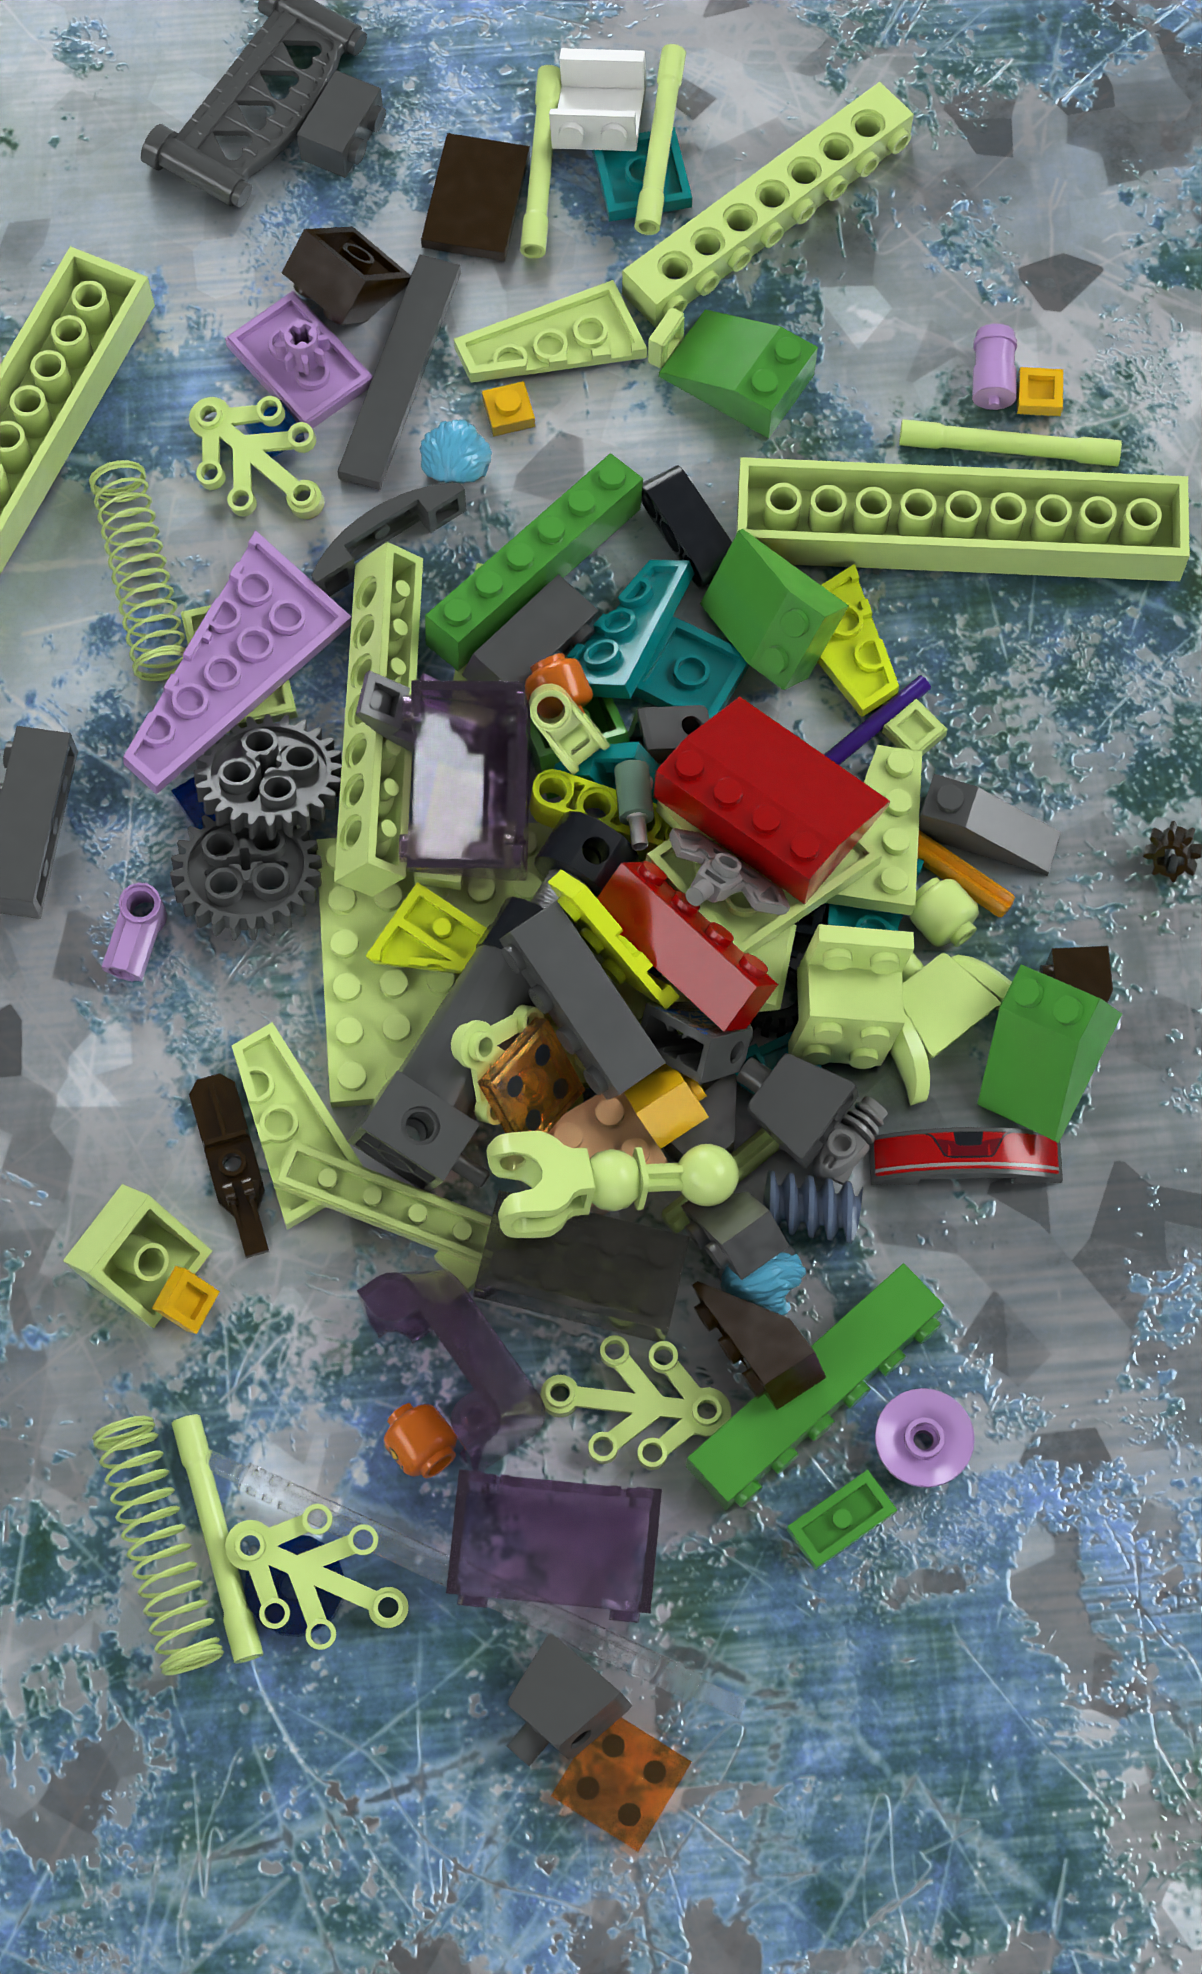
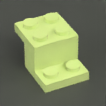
M818 924L797 969L799 1021L788 1041V1054L814 1065H824L829 1062L844 1063L858 1069L881 1066L905 1024L902 971L914 951V933Z

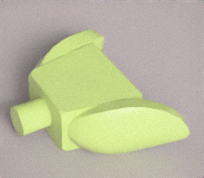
M914 953L910 956L902 971L905 1024L890 1049V1054L906 1087L910 1106L925 1102L928 1099L930 1090L928 1062L989 1015L994 1009L999 1010L1012 981L987 963L969 956L955 955L950 957L946 953H941L924 966Z

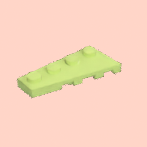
M877 745L864 783L890 800V804L864 836L880 851L882 858L878 866L825 903L912 915L916 903L922 751Z

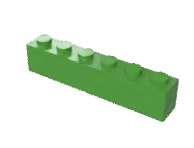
M608 454L425 615L426 646L459 672L468 664L473 653L558 574L562 578L568 575L641 510L643 478L613 454Z
M903 1263L811 1346L826 1375L824 1380L778 1410L775 1409L765 1394L758 1399L755 1396L687 1457L686 1468L725 1511L735 1502L742 1508L762 1490L763 1487L758 1482L772 1469L777 1474L784 1471L799 1456L795 1448L808 1436L813 1441L819 1439L835 1423L831 1415L843 1404L849 1409L854 1407L871 1390L866 1384L879 1371L885 1377L889 1375L905 1360L907 1356L902 1351L912 1341L916 1339L920 1344H923L941 1327L942 1324L937 1319L941 1315L944 1304Z

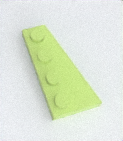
M614 280L454 338V348L471 383L647 358L648 350Z
M273 1022L231 1045L272 1182L275 1180L292 1139L363 1166ZM274 1187L287 1230L326 1208L321 1204Z

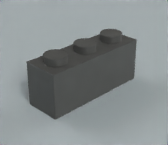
M558 574L473 653L462 676L501 711L514 700L521 704L530 696L525 685L526 679L532 674L530 667L549 656L564 653L570 646L574 648L577 643L584 644L594 632L589 625L597 614L598 609Z

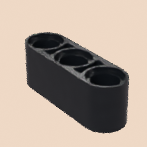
M675 465L643 482L641 502L678 560L690 561L694 571L692 581L698 588L703 589L712 582L732 541L688 475L679 465Z

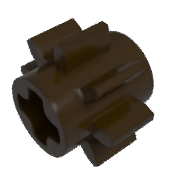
M1171 821L1170 827L1163 832L1157 828L1152 829L1149 838L1152 844L1146 845L1143 853V858L1153 859L1152 875L1160 873L1163 876L1170 877L1172 882H1176L1177 876L1184 872L1192 876L1195 874L1197 868L1195 859L1202 857V845L1194 844L1195 828L1187 830L1177 826L1175 821Z

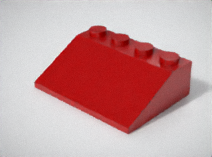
M740 696L689 734L660 765L655 774V799L804 905L890 804V800Z

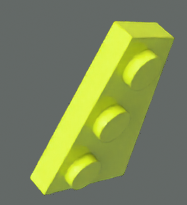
M853 564L821 585L849 605L817 663L862 718L893 698L899 691V684L883 640L879 638L869 601L867 598L865 599L859 583L860 577L857 568Z
M562 869L548 881V884L559 897L557 901L573 924L577 922L582 928L579 934L589 949L596 955L600 953L605 959L601 967L616 984L621 985L626 981L666 1010L680 997L670 984H665L648 972L653 964L643 952L637 950L631 942L622 935H619L623 932L621 926L585 884Z

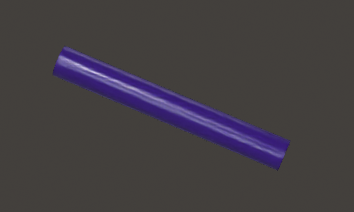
M919 675L824 755L836 764H842L878 734L886 723L915 699H920L931 690L927 679Z

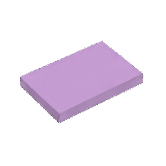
M291 291L225 338L226 346L271 396L280 400L284 410L296 423H307L312 429L368 390L373 378L368 370L294 291ZM298 317L300 320L308 321L311 324L318 321L320 335L325 334L329 336L330 349L324 351L326 365H318L314 370L310 371L309 375L295 369L290 372L286 371L285 358H277L274 345L281 341L280 326L286 328Z

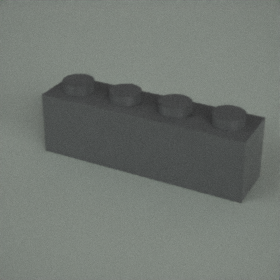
M16 726L13 742L8 741L6 743L3 765L7 769L4 782L0 783V914L41 919L78 755V750L71 733Z
M557 900L499 939L504 947L501 950L504 960L515 973H522L531 987L529 995L534 1005L543 1014L548 1013L559 1028L556 1030L559 1042L568 1053L572 1055L575 1053L586 1069L583 1071L584 1078L596 1094H603L606 1100L614 1098L666 1063Z

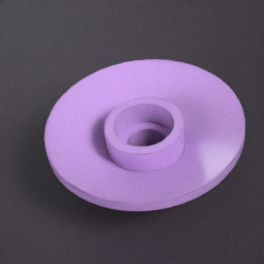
M913 1389L899 1394L885 1406L876 1424L875 1445L881 1462L894 1477L916 1487H936L952 1481L967 1466L974 1449V1429L965 1409L951 1396L934 1389ZM920 1433L928 1435L932 1441V1446L925 1450L919 1449L914 1443V1436Z

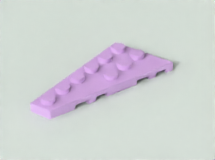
M255 530L248 542L245 553L230 572L229 580L219 597L215 598L184 651L183 659L175 673L171 674L167 680L164 692L152 712L148 713L123 756L124 765L155 794L159 793L351 625L352 616Z

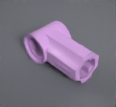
M135 883L124 889L119 897L120 913L102 964L104 972L131 982L143 980L157 934L163 929L167 921L166 908L158 891L147 883ZM144 902L154 904L153 910L147 916L135 917L132 915L133 910L139 904Z

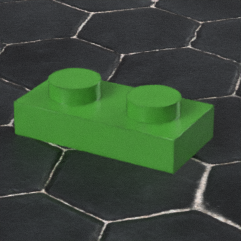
M867 1469L788 1525L786 1530L816 1571L896 1514L897 1509Z

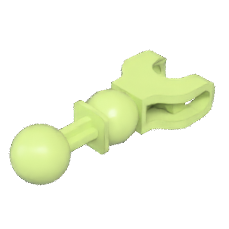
M542 1131L501 1134L491 1141L486 1150L489 1167L495 1176L519 1180L532 1188L508 1195L503 1200L499 1209L498 1219L500 1228L506 1236L512 1238L550 1237L560 1231L567 1220L573 1216L589 1215L591 1204L603 1210L617 1211L628 1208L634 1202L636 1210H643L648 1192L681 1191L694 1204L715 1206L723 1203L733 1194L739 1179L738 1167L732 1155L724 1148L714 1144H700L689 1149L681 1157L679 1163L646 1164L642 1147H635L632 1157L624 1151L609 1149L597 1152L589 1159L587 1148L568 1147L554 1136Z

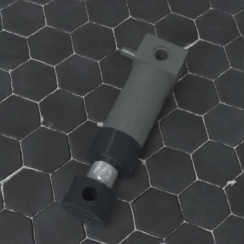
M568 811L562 815L535 857L534 865L544 877V882L540 885L538 892L533 896L531 902L516 897H510L504 901L494 922L487 927L478 941L474 954L399 1070L382 1087L347 1141L348 1143L414 1186L427 1192H431L440 1185L451 1170L478 1187H482L490 1176V1172L462 1154L480 1124L475 1121L477 1119L475 1116V1104L477 1101L471 1069L464 1067L453 1056L451 1051L452 1036L460 1025L470 1021L480 1020L487 1022L491 1026L512 1015L520 1005L536 1007L529 995L531 987L522 973H515L504 960L501 952L504 947L499 939L559 898L548 884V881L561 869L585 884L597 898L621 863L639 861L637 851L632 849V844L623 835L599 819L582 812ZM518 1033L497 1046L508 1052L525 1043L529 1035ZM490 1066L494 1092L500 1081L498 1071ZM407 1125L418 1131L420 1141L412 1139L406 1131Z

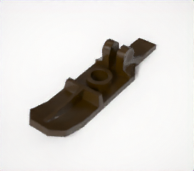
M221 1073L197 1079L189 1093L218 1203L235 1218L245 1257L250 1258L267 1253L269 1248L259 1215L265 1188L236 1083ZM230 1158L241 1160V1166L235 1171H228L224 1168L225 1162Z

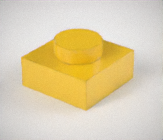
M1020 367L1017 382V414L1061 416L1063 410L1064 369Z
M524 381L482 391V400L493 437L535 427V416Z
M175 1266L152 1309L186 1332L197 1334L220 1291L186 1268Z

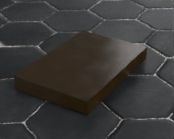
M447 133L421 237L422 248L505 261L529 162L530 146Z

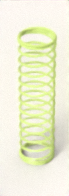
M129 460L108 462L92 472L89 483L91 491L95 495V508L99 510L97 518L102 525V538L106 540L104 548L109 555L108 565L113 570L111 578L117 586L115 595L120 601L119 612L124 616L122 625L124 630L127 631L126 642L131 647L129 656L134 662L132 665L133 672L136 677L146 681L167 680L171 674L175 673L177 667L170 671L150 674L138 670L139 666L164 668L176 665L182 661L183 653L186 648L180 646L185 639L184 633L176 630L181 624V619L173 615L178 608L177 603L170 600L174 590L173 587L166 584L170 578V573L162 569L167 560L166 557L158 554L163 548V544L155 539L160 531L156 525L152 524L156 518L155 512L148 509L152 503V498L145 494L149 488L148 482L145 481L146 472L144 467L137 462ZM133 468L141 472L139 478H121L103 486V488L95 485L96 480L109 470ZM135 481L125 487L107 489L121 482ZM142 484H144L145 488L143 489V491L132 492L138 489ZM101 495H104V496H115V497H114V498H106V497H103V496H101ZM140 496L148 500L145 507L128 508L117 513L104 511L113 502H127ZM102 499L107 502L100 507L98 500ZM144 511L151 513L152 516L148 522L132 523L121 528L107 525L116 517L134 516ZM102 513L111 516L105 523L102 519ZM147 526L155 529L154 535L150 538H136L125 543L111 540L120 532L137 531ZM106 528L114 531L109 537L106 536ZM150 541L158 543L159 546L153 553H141L129 558L115 556L124 547L140 546ZM109 543L118 546L112 553L109 549ZM152 557L162 559V564L157 568L142 569L133 573L119 571L121 566L128 562L144 561ZM113 558L122 561L116 568L112 563ZM156 572H162L166 575L165 580L160 583L146 584L137 588L122 586L125 581L132 577L147 576ZM116 574H120L126 577L120 583H118L116 579ZM160 587L168 588L170 592L164 598L152 599L142 603L125 601L136 592L151 591ZM123 589L130 592L122 598L119 590ZM163 602L173 605V609L167 614L153 615L147 618L129 616L141 607L155 606ZM123 604L133 606V608L126 614L123 610ZM165 618H174L177 621V624L171 629L159 630L150 634L133 631L145 622H154ZM129 619L137 623L129 629L126 621ZM169 633L178 634L181 638L173 645L161 646L155 649L137 647L148 638L159 637ZM131 634L142 637L135 644H132L130 640ZM134 650L145 652L137 659L134 657ZM162 655L182 656L169 663H143L151 658Z
M144 1415L134 1416L102 1427L95 1432L92 1439L95 1448L106 1451L102 1455L99 1464L104 1468L112 1469L107 1474L104 1480L105 1483L112 1487H118L110 1497L112 1503L123 1506L115 1518L120 1523L129 1524L122 1532L121 1538L128 1542H136L129 1548L126 1556L131 1560L141 1561L135 1566L132 1572L133 1577L147 1580L140 1586L137 1593L144 1598H154L146 1604L143 1613L147 1616L159 1617L151 1624L148 1631L153 1635L165 1636L157 1643L154 1650L158 1654L171 1655L161 1663L159 1668L162 1669L161 1673L164 1675H175L210 1664L223 1656L224 1651L221 1645L216 1644L220 1641L217 1637L203 1640L186 1648L174 1650L159 1649L162 1644L173 1637L209 1626L214 1622V1619L200 1620L180 1629L169 1631H155L153 1629L167 1618L207 1605L209 1601L202 1599L165 1612L148 1611V1608L163 1598L191 1591L202 1586L203 1582L200 1580L192 1581L161 1593L147 1594L142 1592L145 1587L154 1581L195 1568L197 1563L194 1561L187 1562L158 1574H137V1570L152 1560L182 1553L190 1549L192 1545L182 1543L149 1556H132L131 1554L133 1550L147 1541L166 1538L180 1533L186 1528L183 1524L174 1525L141 1538H129L125 1535L140 1523L171 1516L181 1509L178 1506H170L147 1514L139 1519H122L120 1517L124 1511L133 1505L156 1501L171 1495L175 1491L174 1488L167 1487L147 1493L132 1501L115 1500L114 1497L125 1488L159 1480L170 1472L167 1469H159L140 1475L125 1483L110 1482L109 1478L117 1471L153 1462L164 1454L160 1450L136 1456L121 1464L104 1463V1459L114 1451L138 1447L152 1442L158 1437L157 1433L151 1432L155 1427L152 1417ZM143 1425L142 1427L137 1428L133 1431L113 1437L104 1438L114 1432L134 1426Z

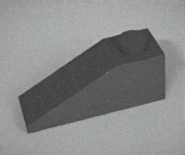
M937 774L933 775L919 819V830L938 843L1046 876L1049 874L1061 835L1059 830L977 786Z

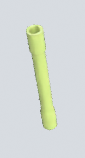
M676 44L665 45L661 49L657 75L658 89L643 187L639 193L634 225L639 233L645 235L658 233L662 219L663 191L678 91L682 84L686 58L685 49Z
M554 65L541 66L537 73L535 93L536 115L526 214L523 218L520 246L521 254L528 258H541L546 253L549 222L547 210L553 158L549 113L550 109H558L561 92L560 68Z
M902 419L899 446L929 449H963L1075 460L1083 464L1118 467L1122 441L1093 437L1070 438L946 426L938 422Z
M198 1414L184 1416L171 1423L182 1465L187 1471L223 1608V1622L235 1664L248 1662L264 1655L253 1613L248 1607L239 1569L229 1561L226 1555L225 1541L229 1532L210 1464L211 1454L201 1417Z

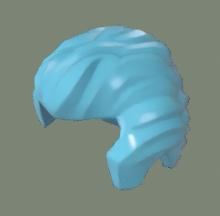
M461 419L448 422L443 421L438 428L424 435L425 439L421 440L419 449L422 458L421 468L428 477H432L438 482L464 484L475 482L479 477L486 476L491 463L492 451L489 443L478 434L474 425Z
M781 1252L743 1280L727 1266L722 1273L720 1287L722 1291L785 1316L791 1310L790 1301L787 1303L785 1296L791 1289L801 1284V1279L806 1275V1268L802 1266L798 1254L790 1255L789 1253Z

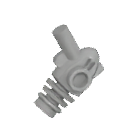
M865 1096L861 1102L855 1103V1109H850L841 1123L829 1135L828 1140L813 1159V1172L817 1179L825 1181L826 1178H830L841 1185L849 1180L853 1168L869 1151L870 1147L868 1144L874 1142V1135H877L878 1127L884 1124L883 1119L888 1113L880 1103L871 1097Z

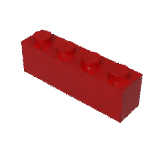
M648 861L621 863L597 897L600 903L621 926L623 932L619 935L625 937L637 950L643 952L653 966L722 1031L746 1029L779 985L766 974L768 967L756 956L743 953L733 943L734 937L725 927L708 921L699 912L700 905H691L687 901L685 893L674 890L665 881L667 876L658 866Z

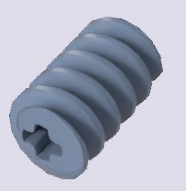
M768 1170L763 1205L771 1212L778 1227L782 1220H786L790 1235H795L801 1222L806 1224L808 1237L814 1238L820 1225L825 1226L828 1240L833 1241L839 1228H844L847 1243H852L856 1237L859 1224L863 1187L858 1196H855L852 1183L845 1181L839 1193H835L833 1180L826 1178L820 1190L817 1191L813 1176L807 1175L801 1187L797 1188L795 1176L789 1172L782 1184L778 1185L775 1171Z

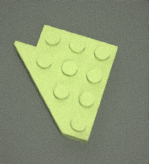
M659 801L657 802L656 812L672 829L677 828L700 832L735 856ZM863 835L805 905L783 890L790 905L789 911L783 915L755 911L742 891L732 894L723 901L712 903L706 900L700 904L699 912L708 921L725 927L733 935V943L743 953L752 954L878 866L882 854ZM670 838L646 855V861L655 864L666 874L667 879L665 881L674 890L685 894L691 887L702 865L676 857Z

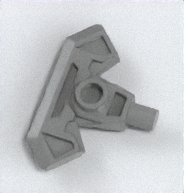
M677 828L671 830L669 837L676 857L702 864L691 887L686 892V899L691 905L699 906L706 900L712 903L723 901L732 894L742 891L755 911L783 915L789 911L790 905L782 888L700 832Z

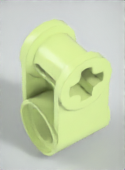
M552 683L543 684L533 691L529 700L530 717L547 739L556 756L571 774H576L579 771L578 765L599 749L605 751L610 747L609 742L586 713L580 710L561 686ZM553 696L562 701L564 705L563 710L555 718H544L537 711L538 703L546 697Z

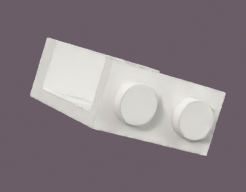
M561 48L559 58L561 92L558 109H550L549 113L552 148L636 151L647 86L645 51Z

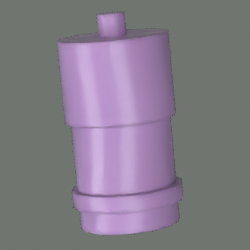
M985 325L977 330L976 337L974 338L975 366L973 369L972 400L974 404L984 409H1004L1011 406L1016 400L1017 369L1015 367V351L1017 339L1014 330L1007 325Z

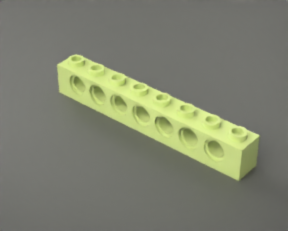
M878 82L623 269L622 295L655 328L659 325L670 307L683 313L687 304L700 295L706 296L711 293L721 279L732 271L738 272L750 262L752 256L764 247H773L779 242L784 233L795 224H803L808 221L816 209L826 201H834L845 192L848 185L857 178L870 175L876 169L879 162L888 155L901 152L910 142L914 114L881 82ZM735 229H742L745 231H735ZM702 253H711L713 255H703ZM669 277H679L680 279L675 280L670 279Z
M389 542L384 543L355 564L334 873L335 883L369 896H374L406 878L412 752L386 739L356 716L364 676L369 670L409 687L408 697L416 698L423 558Z

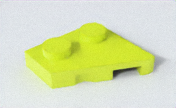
M417 882L370 948L366 957L374 964L461 974L487 928Z

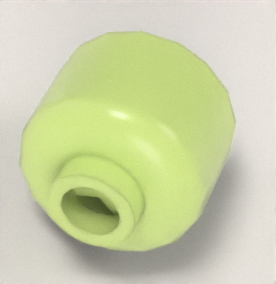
M935 877L916 891L915 908L910 916V920L933 946L942 947L952 942L955 947H958L965 943L977 930L973 923L979 914L978 905L954 879L940 881L938 877Z

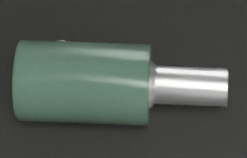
M626 760L614 768L619 819L622 824L630 826L632 849L640 851L648 848L646 824L654 818L651 791L653 780L650 777L649 766L646 762Z

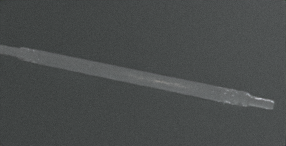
M211 1449L207 1450L205 1461L211 1471L238 1484L239 1491L295 1517L302 1515L310 1505L322 1504L331 1511L333 1516L332 1526L327 1532L340 1538L349 1535L350 1531L358 1525H369L375 1529L379 1539L377 1548L372 1553L547 1635L553 1633L562 1642L691 1702L692 1698H695L729 1715L740 1718L747 1700L701 1679L703 1673L253 1463L245 1466ZM314 1510L308 1516V1523L321 1529L327 1523V1515L322 1510ZM360 1530L355 1534L353 1542L355 1545L366 1550L371 1547L373 1536L369 1531Z

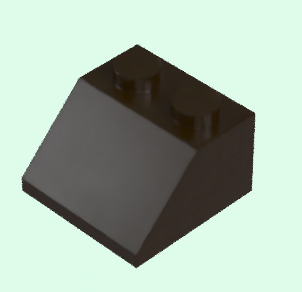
M353 226L304 229L281 272L294 283L293 287L300 295L313 299L324 309V315L339 325L368 321L408 285L411 278L408 272Z

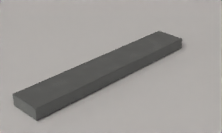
M419 254L338 468L339 479L378 490L381 489L461 274L459 264Z

